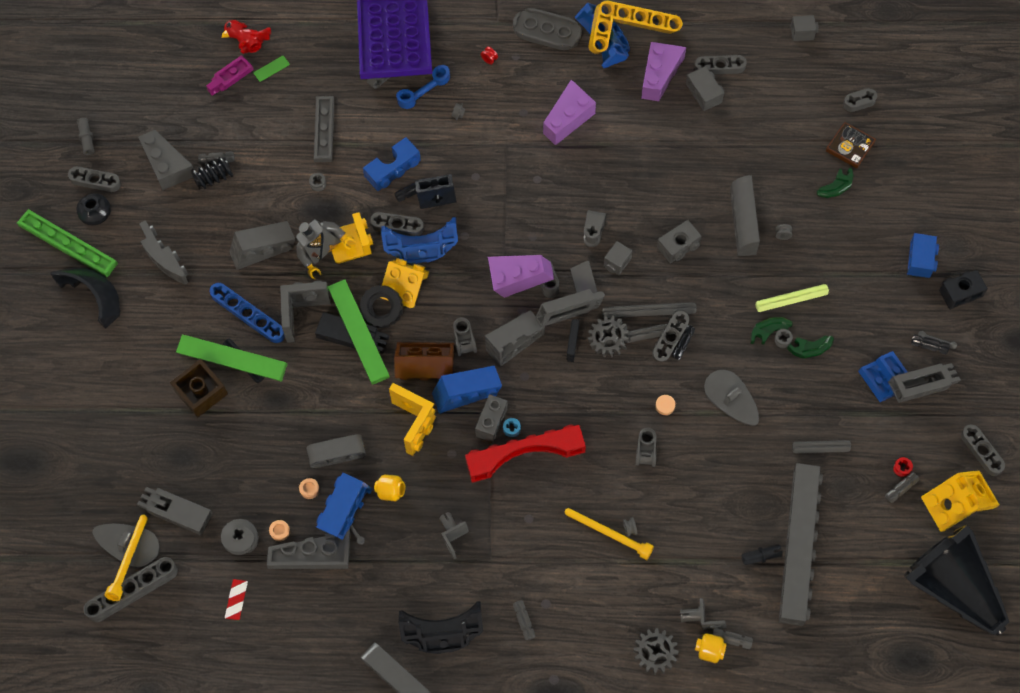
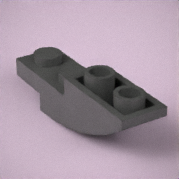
M146 220L139 223L146 239L140 242L148 257L167 276L182 284H187L186 276L189 274L184 265H179L178 261H180L177 252H172L169 246L164 247L161 239L156 240L155 236L158 234L153 225L149 226Z

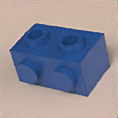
M914 233L910 241L907 275L930 278L932 273L936 272L938 261L935 260V255L939 251V244H936L937 236Z

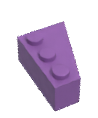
M651 42L641 99L660 101L671 79L675 76L677 69L685 59L686 47Z
M542 255L488 257L493 290L504 298L554 280L551 262Z

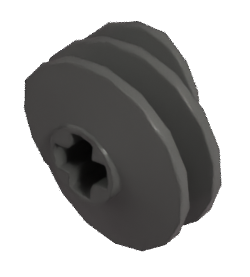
M232 520L222 530L221 542L225 549L234 555L250 553L258 545V532L248 520ZM241 534L243 538L238 540L237 536Z

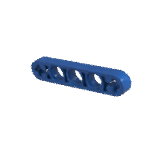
M215 283L210 287L209 292L215 302L273 343H280L284 340L285 335L280 324L222 283ZM215 291H222L225 298L219 293L216 295ZM237 299L238 303L236 306H229V300ZM251 309L253 312L250 316L245 317L242 315L244 310ZM264 319L267 321V324L264 327H258L257 322ZM270 327L272 328V330H273L274 332H278V331H279L280 335H279V336H278V335H275V336L273 337L272 331L269 330Z

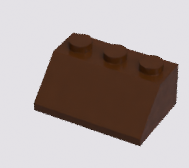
M397 342L394 355L395 378H400L401 380H409L411 378L429 380L430 378L440 379L443 375L453 374L454 343Z

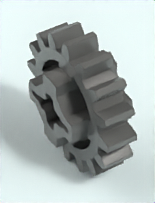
M604 316V321L597 319V325L592 323L594 330L588 331L590 335L588 341L591 343L592 350L595 349L596 354L602 352L603 357H606L607 353H610V356L613 357L614 352L620 355L621 348L626 350L624 343L630 342L628 338L630 333L627 330L626 323L622 324L621 319L616 321L614 316L611 317V320H608L607 316Z
M658 628L655 629L654 633L648 629L647 636L641 633V641H635V645L638 647L634 648L633 652L638 655L634 659L635 661H641L639 668L645 666L646 673L652 669L654 675H656L657 670L664 674L665 667L671 670L672 664L670 662L676 663L677 661L674 657L679 653L678 650L674 649L677 647V642L672 643L673 636L666 637L665 630L660 634ZM651 639H657L656 641H653V642H649V641H648V640H651ZM664 642L667 644L669 651L665 649ZM655 648H658L659 653L654 655L653 650H655ZM642 650L647 654L648 660L644 658ZM658 661H663V662H664V663H662V664H655V662H658Z

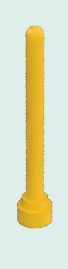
M570 508L565 509L566 516L636 550L641 558L649 559L654 549L653 545L647 542L646 544L643 542L640 544Z
M146 515L139 517L114 583H111L106 589L104 595L109 600L120 601L123 594L121 585L147 522Z

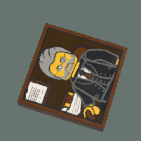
M844 122L827 146L826 152L858 168L876 142V139Z

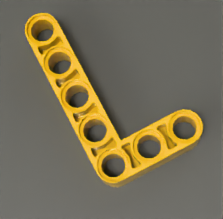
M603 1L595 8L589 50L594 54H599L608 48L612 22L672 34L681 29L682 20L680 17L672 14L612 1ZM602 6L608 8V14L602 12ZM619 9L625 12L624 18L619 16ZM636 13L642 16L641 22L636 20ZM653 17H656L658 19V25H655L653 23ZM670 20L675 23V29L670 27ZM599 23L605 26L604 32L599 30ZM596 41L601 42V44H602L601 50H599V49L596 48V46H595V42H596Z

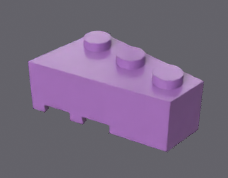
M571 80L545 119L543 134L553 144L557 145L595 114L596 102Z

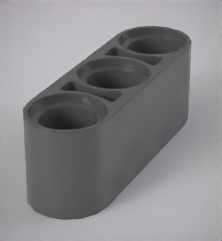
M359 434L314 443L306 448L311 468H320L351 461L366 455L363 437Z

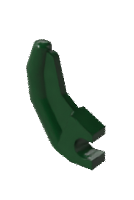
M852 168L848 169V175H844L842 169H839L834 182L820 187L817 191V196L824 198L836 197L851 188L854 176Z
M770 317L755 325L751 333L750 343L754 344L755 338L759 337L762 340L761 344L764 345L774 331H779L780 329L788 330L789 327H792L793 322L783 317Z
M824 336L815 342H811L797 337L794 342L798 347H793L790 344L787 349L793 355L800 358L819 356L831 347L834 338L832 336Z

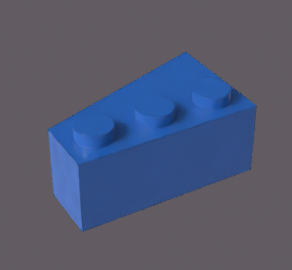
M494 365L443 375L434 388L432 396L440 414L488 398L489 394L496 396L502 384Z
M342 473L341 477L339 476L336 479L335 489L332 495L328 496L325 503L326 508L318 516L316 526L318 529L343 540L355 520L353 516L357 508L361 509L364 503L361 501L365 494H370L373 490L365 482L345 473Z

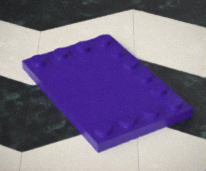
M357 0L360 79L432 74L427 0Z

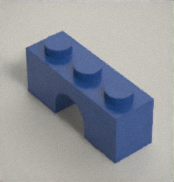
M407 137L392 146L393 157L396 159L393 163L384 164L376 158L363 167L364 177L377 191L388 187L394 179L402 177L408 169L414 168L421 161L420 151Z

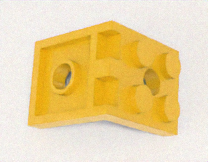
M392 383L389 388L392 404L417 416L404 438L406 453L414 456L415 452H419L424 443L422 440L425 435H429L433 429L432 424L436 419L434 415L435 409H433L434 403Z
M980 471L957 473L921 496L940 532L946 531L976 511L990 510L1000 505ZM946 499H949L952 503V507L949 510L944 505Z

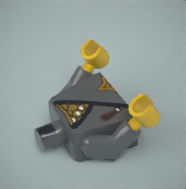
M313 220L310 224L304 222L299 226L300 232L296 235L298 240L296 245L297 257L304 267L309 269V276L315 279L312 276V272L317 270L319 275H321V271L317 267H313L312 263H318L342 242L340 239L343 240L347 249H351L346 244L347 241L351 240L355 243V240L352 236H346V232L334 222H319L317 220Z

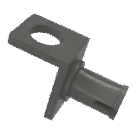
M447 512L445 513L447 520L444 514L439 518L446 529L441 535L452 558L456 559L455 551L450 542L468 533L469 530L466 522L457 525L451 513Z
M700 598L698 609H680L682 623L700 621L703 630L727 628L724 620L706 622L703 598Z

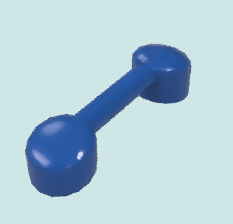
M446 65L435 67L432 72L433 80L414 93L408 89L397 92L398 105L403 109L413 108L416 104L415 100L437 85L447 84L450 80L449 68Z

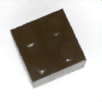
M202 359L198 360L170 382L175 393L197 418L228 395L223 383Z

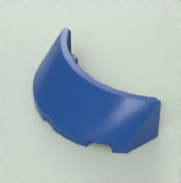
M587 3L577 13L575 19L591 35L596 5ZM612 22L608 48L601 53L603 68L625 61L629 57V43L616 22ZM599 23V30L604 32L605 26ZM596 41V43H597L599 49L601 50V48H602L601 42Z
M452 217L438 231L422 236L402 235L386 226H382L383 249L388 254L406 260L407 263L419 264L435 261L446 255L458 242L456 217Z

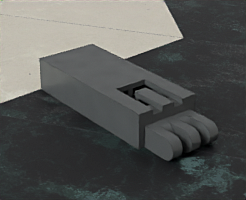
M588 289L542 303L535 318L540 326L544 327L588 313L599 308L605 294L601 291L592 293Z
M941 363L893 376L888 383L898 403L947 390L952 384L960 382L961 379L960 377L952 378L957 375L956 370L949 371L954 368L952 363L946 365ZM933 375H935V377H936V378H931V379L929 380L930 383H928V380L925 381V379H924L925 377H929V376H933Z
M148 487L145 488L144 491L150 494V497L142 494L140 498L147 502L138 501L137 506L146 509L151 515L202 536L213 514L210 509L160 488H157L156 491ZM167 503L170 504L167 512L157 508L158 505L165 508Z

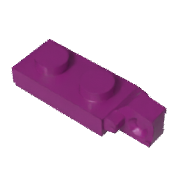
M239 56L214 74V77L211 79L212 82L206 85L207 91L213 96L219 91L222 92L252 72L254 70L253 66L243 56Z

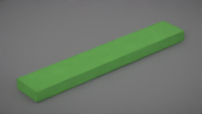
M29 209L17 222L19 227L106 278L118 264L115 259Z
M346 280L328 286V290L371 384L373 385L390 378Z
M183 334L176 353L202 359L203 361L280 382L283 380L288 364L283 361Z

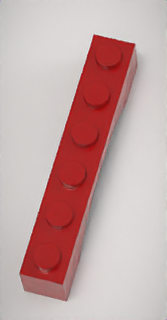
M567 425L561 430L555 431L552 429L544 432L542 435H529L523 440H510L504 445H491L485 450H472L465 455L471 482L473 483L491 478L496 470L505 462L524 453L550 452L567 458L585 453L586 445L580 426Z

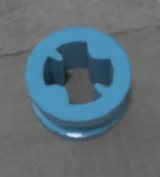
M515 418L505 420L503 424L504 434L511 438L518 436L521 430L520 422ZM510 424H514V427H517V429L514 428V431L511 432L507 427H510Z

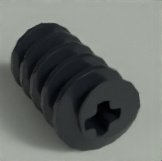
M219 157L218 164L212 160V167L206 163L205 170L199 166L198 173L194 169L191 170L199 191V186L207 189L206 183L213 186V180L219 184L220 177L227 180L226 174L233 177L226 159L224 161Z

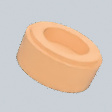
M669 395L660 396L656 401L657 412L661 415L673 413L675 400Z
M312 478L304 479L299 485V491L306 499H313L319 494L318 482Z
M277 520L270 525L269 533L274 540L283 541L288 538L290 528L285 521Z

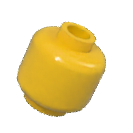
M385 474L375 482L374 490L381 500L397 501L405 493V483L399 476Z
M706 633L702 639H697L695 651H699V659L718 663L720 659L723 660L727 644L724 643L722 637Z

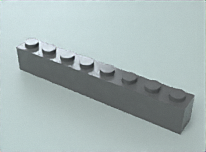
M796 463L793 470L778 623L803 626L806 620L809 621L811 610L807 608L808 600L811 601L812 588H809V583L813 581L814 569H811V561H815L816 550L813 549V542L817 541L818 530L814 529L815 523L819 521V511H816L817 504H820L821 492H818V486L822 485L823 474L820 473V466Z

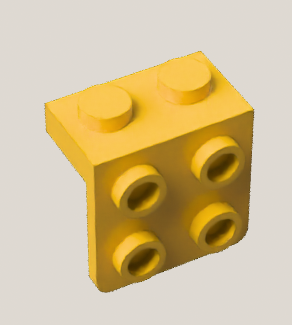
M359 212L352 214L354 223L340 227L346 232V236L349 235L354 238L355 243L351 240L347 241L346 244L351 247V249H347L343 240L340 239L342 242L331 250L337 264L372 254L370 245H373L371 235L366 234L365 229H368L365 218L361 219Z
M396 258V260L388 262L382 286L385 285L397 291L403 300V305L413 308L416 305L422 281L427 279L429 271L424 270L425 267L422 265L414 264L412 266L407 264L406 260Z

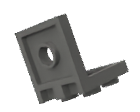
M296 282L292 285L280 286L282 329L287 343L295 342L293 308L331 304L327 282Z

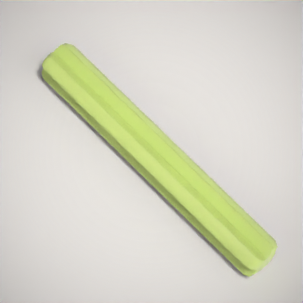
M826 284L763 299L756 302V309L758 312L825 296L828 295L829 289Z

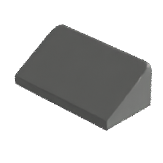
M589 261L570 268L576 293L588 289L592 293L597 292Z

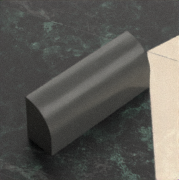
M748 175L734 180L730 187L737 256L756 255L760 243L752 175Z

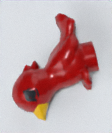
M229 20L225 23L222 38L230 37L237 39L242 54L257 52L261 48L263 41L270 40V27L256 31L245 29L247 25L237 20Z

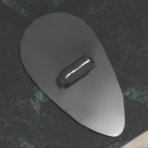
M717 370L706 378L704 385L705 394L718 409L745 425L756 426L759 423L757 406L745 384L736 374L728 370Z
M114 523L103 524L94 527L92 533L104 550L122 562L136 526ZM143 529L129 566L141 568L154 562L160 550L159 540L154 533Z

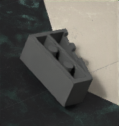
M156 130L138 137L162 190L193 178L191 170L194 169L193 165Z
M288 221L236 231L229 252L236 270L292 250L295 237Z
M531 310L522 313L514 320L485 335L486 351L500 367L545 334V326H540Z

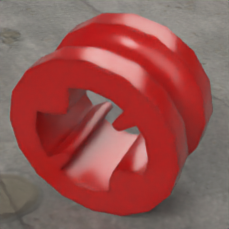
M486 47L485 51L480 53L482 59L490 65L494 63V60L498 59L497 53L491 47Z
M905 457L899 458L893 466L895 474L900 477L908 476L913 469L911 460ZM902 463L906 465L904 471L900 470Z

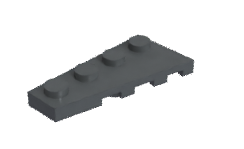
M350 529L343 540L333 535L325 534V536L315 539L311 537L297 543L293 541L268 547L267 568L348 569Z

